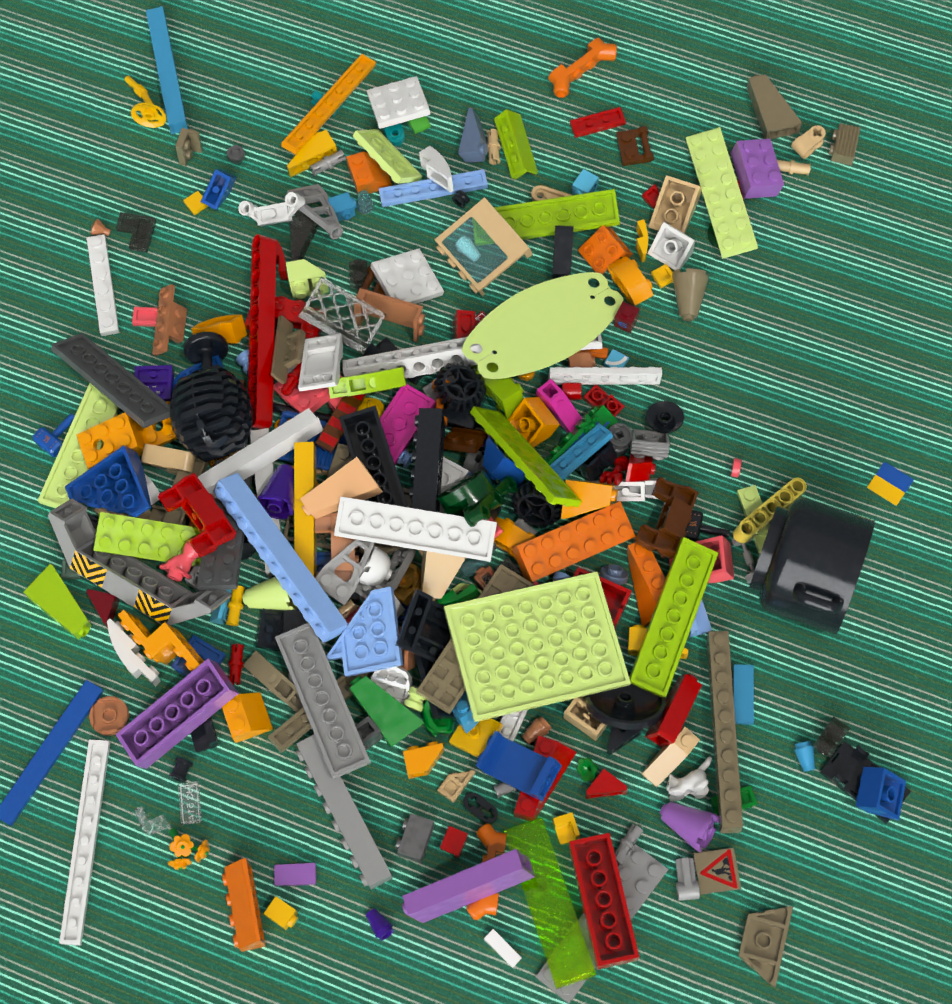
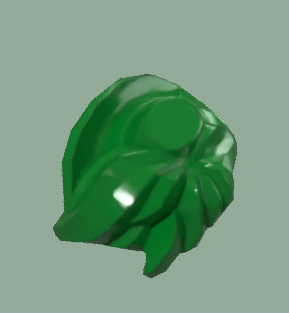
M427 700L423 707V722L427 730L434 737H437V733L446 735L452 732L453 719H434Z

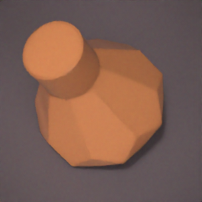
M96 219L91 225V235H110L111 230L106 228L99 219Z

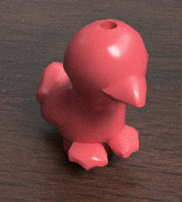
M190 539L184 544L182 554L172 557L166 563H162L159 566L161 570H165L168 573L167 577L174 581L181 582L183 577L187 579L192 577L188 573L193 561L199 558V556L189 543Z

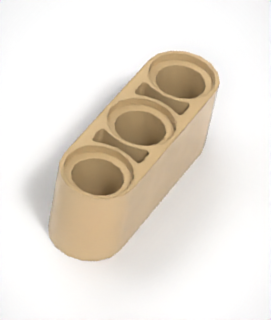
M144 444L141 463L192 473L196 456L188 451Z

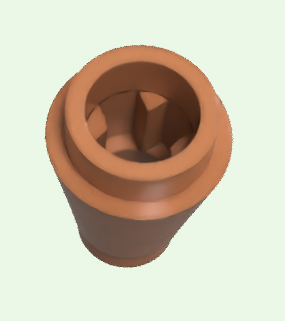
M541 716L532 722L522 737L530 745L538 739V736L543 737L547 735L552 727Z

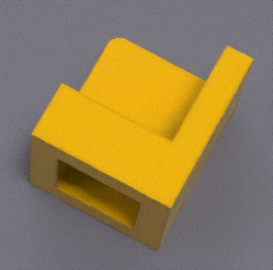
M573 812L553 818V825L560 845L580 839V833Z

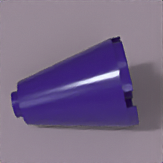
M288 464L279 465L257 498L271 518L287 519L288 515L292 516L294 513V469Z

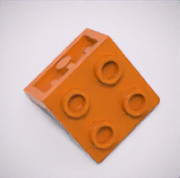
M604 225L578 249L593 270L602 275L608 270V265L621 257L626 256L630 258L633 255L615 231Z

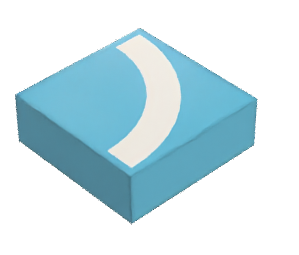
M613 349L604 362V367H625L629 357Z

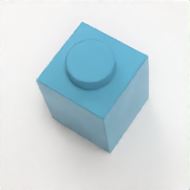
M583 169L572 184V195L594 192L598 187L599 177Z

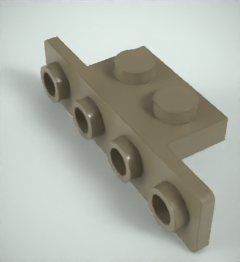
M283 316L278 317L271 376L281 384L286 383L288 368L302 363L306 335L302 329L293 332V324Z

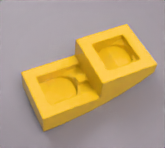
M643 219L637 221L636 226L639 236L636 240V250L641 262H645L648 249V231Z

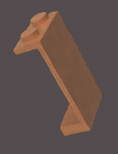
M362 288L359 289L353 302L354 324L362 326L365 316L369 315L414 328V342L418 341L419 336H423L425 331V325H423L425 321L423 306Z

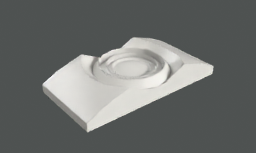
M341 333L305 339L298 385L299 392L337 386L340 380V360L343 358Z

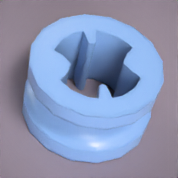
M405 449L397 463L403 464V467L407 468L412 462V453Z

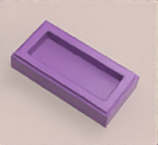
M316 863L274 865L275 887L316 885Z

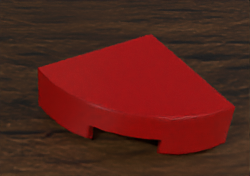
M654 184L641 196L653 209H655L659 197V189Z

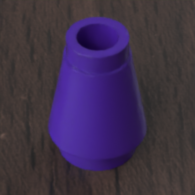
M376 908L371 909L366 914L376 938L382 941L392 935L394 932L393 925Z

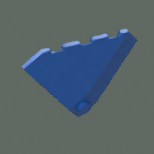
M125 445L65 486L69 499L84 503L88 507L105 508L107 511L118 514L127 513L135 518L151 508L141 460L136 451Z

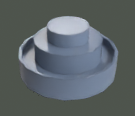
M610 564L601 568L599 576L622 585L627 583L629 574L621 566Z

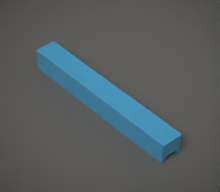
M160 6L159 8L146 10L167 121L171 134L180 133L182 128L188 129L166 16L163 6Z

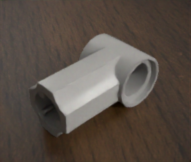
M693 858L676 859L678 901L699 899V884L695 877Z

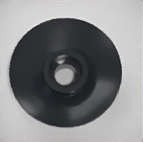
M661 401L649 407L646 413V421L654 431L672 433L682 426L684 413L677 404Z

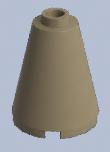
M686 268V272H680V269L673 271L672 279L679 317L683 318V321H694V318L698 317L709 280V273L706 274V271L700 269Z

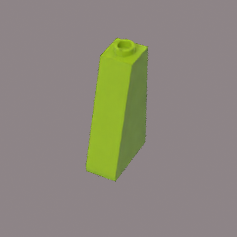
M49 564L23 593L29 600L79 640L88 634L92 625L54 566Z

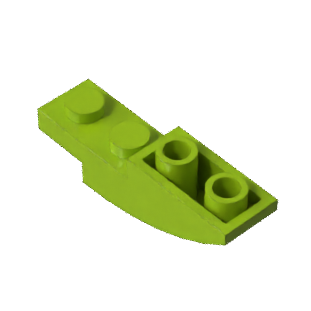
M397 367L340 377L337 386L328 387L330 399L406 386L404 368Z

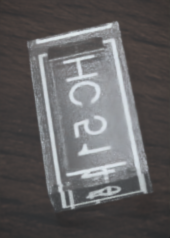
M199 782L178 784L181 825L201 823Z

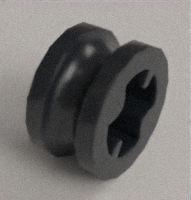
M458 190L456 195L452 196L453 202L460 208H464L465 203L468 204L470 202L469 197L461 190Z

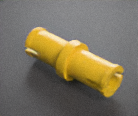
M238 586L237 589H232L231 600L228 602L227 625L239 626L240 612L244 606L242 600L245 587Z

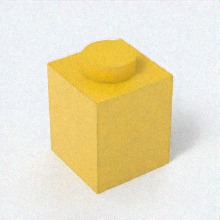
M276 896L264 912L267 918L285 930L288 927L292 928L298 920V912Z

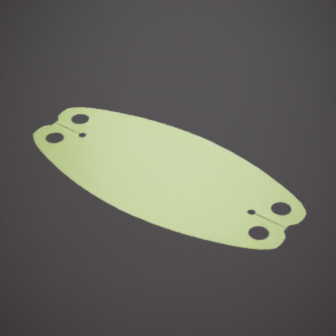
M595 272L578 273L542 282L515 294L492 310L466 338L462 352L468 359L475 361L478 365L477 370L488 379L509 378L546 368L574 355L598 337L615 318L623 302V297L608 286V281L602 274ZM589 279H597L600 285L597 288L591 287L588 284ZM605 297H613L616 303L613 306L607 305L604 302ZM479 344L482 347V352L478 354L473 353L470 349L471 345ZM490 362L496 363L498 371H488L487 364Z

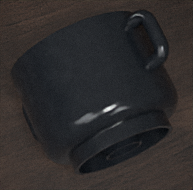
M808 498L794 500L789 509L777 506L749 588L760 591V605L766 611L836 635L855 590L871 541L875 520Z

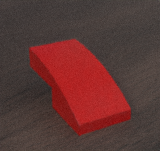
M275 239L277 244L276 264H279L280 279L288 280L285 256L280 243Z

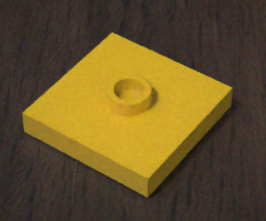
M490 718L479 721L468 733H465L462 727L458 725L449 743L471 755L479 757L484 752L489 737L494 734L495 730L500 732L503 725Z

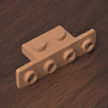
M172 284L161 288L159 292L152 352L155 356L167 352L169 339L176 343H181L184 340L187 308L173 302L175 286Z

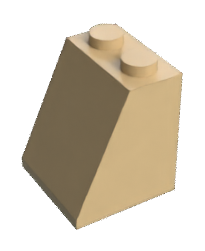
M423 551L420 591L433 596V601H436V598L441 599L464 562L465 557Z

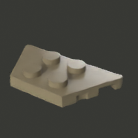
M793 906L748 914L738 957L773 987L777 983Z

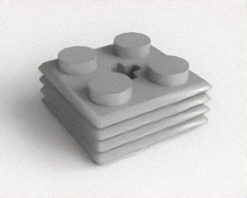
M638 429L631 430L630 453L634 457L645 458V456H653L655 460H663L669 457L670 440L668 433Z

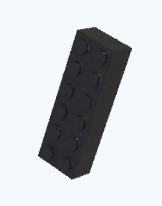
M376 405L339 417L352 460L358 457L383 491L381 494L365 501L408 507Z
M419 408V415H415L417 433H414V444H416V451L412 453V462H414L415 469H411L413 487H410L412 505H409V508L440 513V502L437 497L441 494L446 425L441 408Z

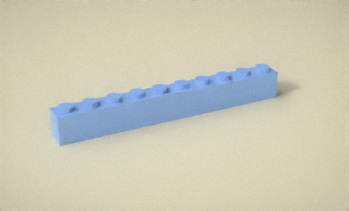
M236 473L219 480L214 490L216 497L221 500L227 512L236 521L239 529L248 538L249 543L254 546L260 558L269 567L270 572L275 575L281 587L288 593L293 604L298 607L304 619L314 629L315 634L323 643L341 635L348 623L241 476Z

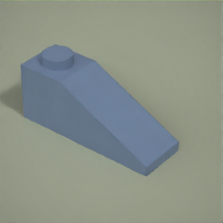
M468 108L458 154L465 163L483 162L488 153L487 141L480 118L472 108Z

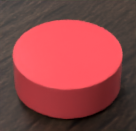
M734 458L731 477H739L741 459Z

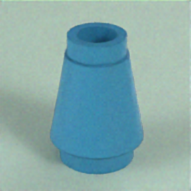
M810 741L794 744V752L803 768V772L814 770V745L811 746Z

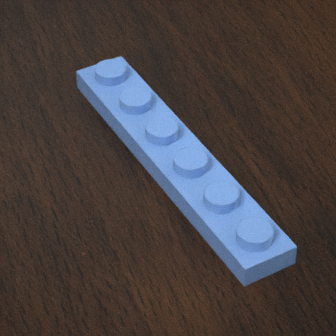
M485 170L452 175V192H449L431 179L379 188L382 207L453 195L458 190L469 192L486 189L488 184Z

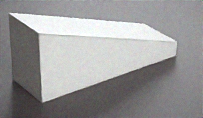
M494 929L484 938V941L512 968L522 959Z

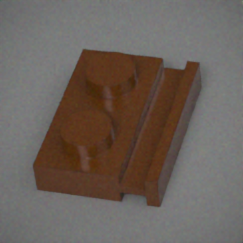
M453 427V431L449 432L445 437L444 449L477 453L483 445L484 439L488 438V435L485 431Z

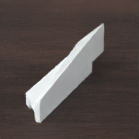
M649 478L648 481L626 482V479H623L619 486L615 485V489L618 490L617 501H645V497L658 499L652 495L658 478ZM594 480L589 482L600 483V480Z

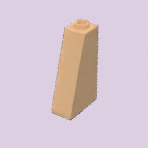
M356 457L301 498L304 504L302 509L308 516L312 515L317 519L338 511L340 496L366 500L381 494L383 491L364 464Z

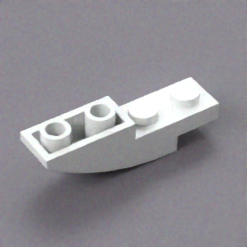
M109 619L107 625L110 639L123 664L136 679L143 674L156 687L161 682L158 677L160 673L152 665L148 667L144 663L146 659L138 652L140 649L133 640V635H127L123 632L125 628L120 622L116 621L114 623Z

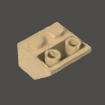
M585 696L574 698L564 711L563 718L595 741H597L608 726L590 714L585 705Z

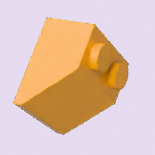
M540 397L524 398L508 419L533 448L550 438L560 425Z
M260 692L238 694L222 707L235 743L273 730Z

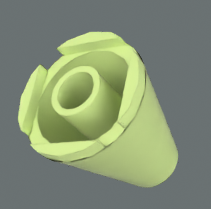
M276 577L246 589L243 594V602L248 608L271 610L298 609L293 604L288 593L281 587Z

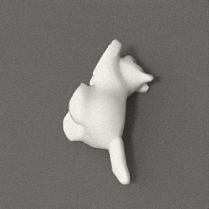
M708 757L698 769L691 771L682 778H675L672 774H669L666 790L671 794L669 800L679 801L688 794H692L696 799L705 797L708 794L709 788L704 771L711 764L712 758Z

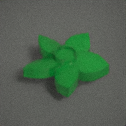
M584 414L585 422H581L578 426L584 429L585 435L596 426L598 416L590 418L588 414Z

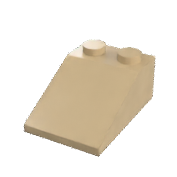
M666 175L648 228L659 231L663 222H666L685 234L697 207L702 187Z

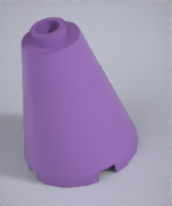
M674 802L664 804L660 810L661 820L699 852H702L701 847L706 848L716 832V828L713 827L714 823H719V816L715 813Z

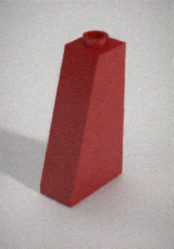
M691 674L679 676L666 698L665 711L662 718L650 726L645 734L646 738L658 746L664 747L674 744L702 686V684L697 682L698 679Z

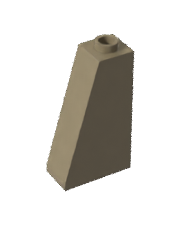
M755 75L749 78L747 90L764 139H775L798 134L802 124L801 120L767 75Z

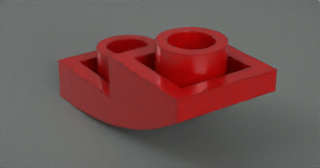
M594 385L583 397V400L591 407L594 405H604L614 417L625 407L612 394L609 396L598 385Z

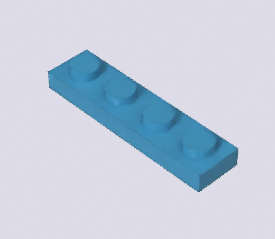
M600 423L597 424L550 465L551 468L564 480L612 439V432Z

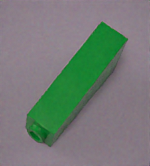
M358 676L350 682L352 686L349 688V691L366 715L371 718L381 731L389 747L394 746L424 724L422 719L367 676L364 678Z

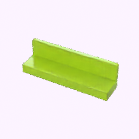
M506 109L496 116L494 121L511 177L517 180L526 172L536 175L538 171L521 115Z

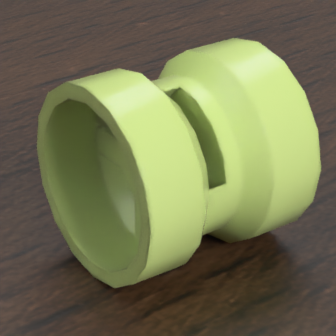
M410 686L408 691L410 696L405 699L403 705L414 711L422 712L423 701L426 699L416 693L418 688Z

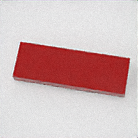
M621 107L570 120V126L575 138L626 124Z

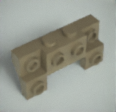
M196 457L192 473H195L197 477L203 474L207 469L208 462H204ZM166 470L167 473L176 475L172 486L185 476L192 474L180 470ZM152 505L153 509L149 520L185 525L189 516L182 507L168 512L165 507Z

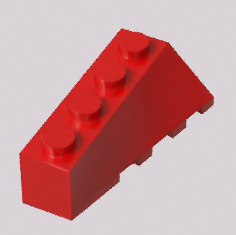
M538 736L534 752L546 758L550 756L556 759L562 767L543 802L520 792L514 810V817L532 823L536 820L547 799L577 753L558 741Z

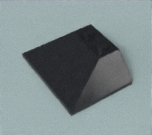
M415 589L395 645L435 663L451 639L444 606L433 601V596Z

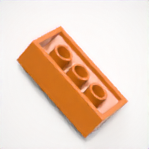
M243 858L224 867L225 873L222 874L224 886H228L229 891L226 894L227 905L232 908V914H229L231 927L235 926L236 934L233 935L235 948L238 947L241 952L266 947L252 866L246 858Z

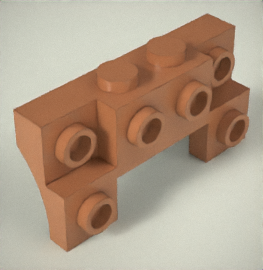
M338 512L315 518V534L331 533V560L356 540L334 536ZM354 548L349 554V558L359 563V555H355ZM343 562L335 569L334 573L343 581H349L354 568L348 562Z

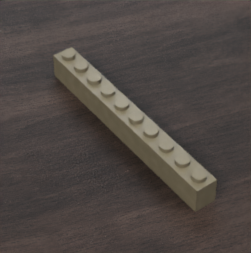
M708 631L706 642L720 833H741L743 820L729 632Z

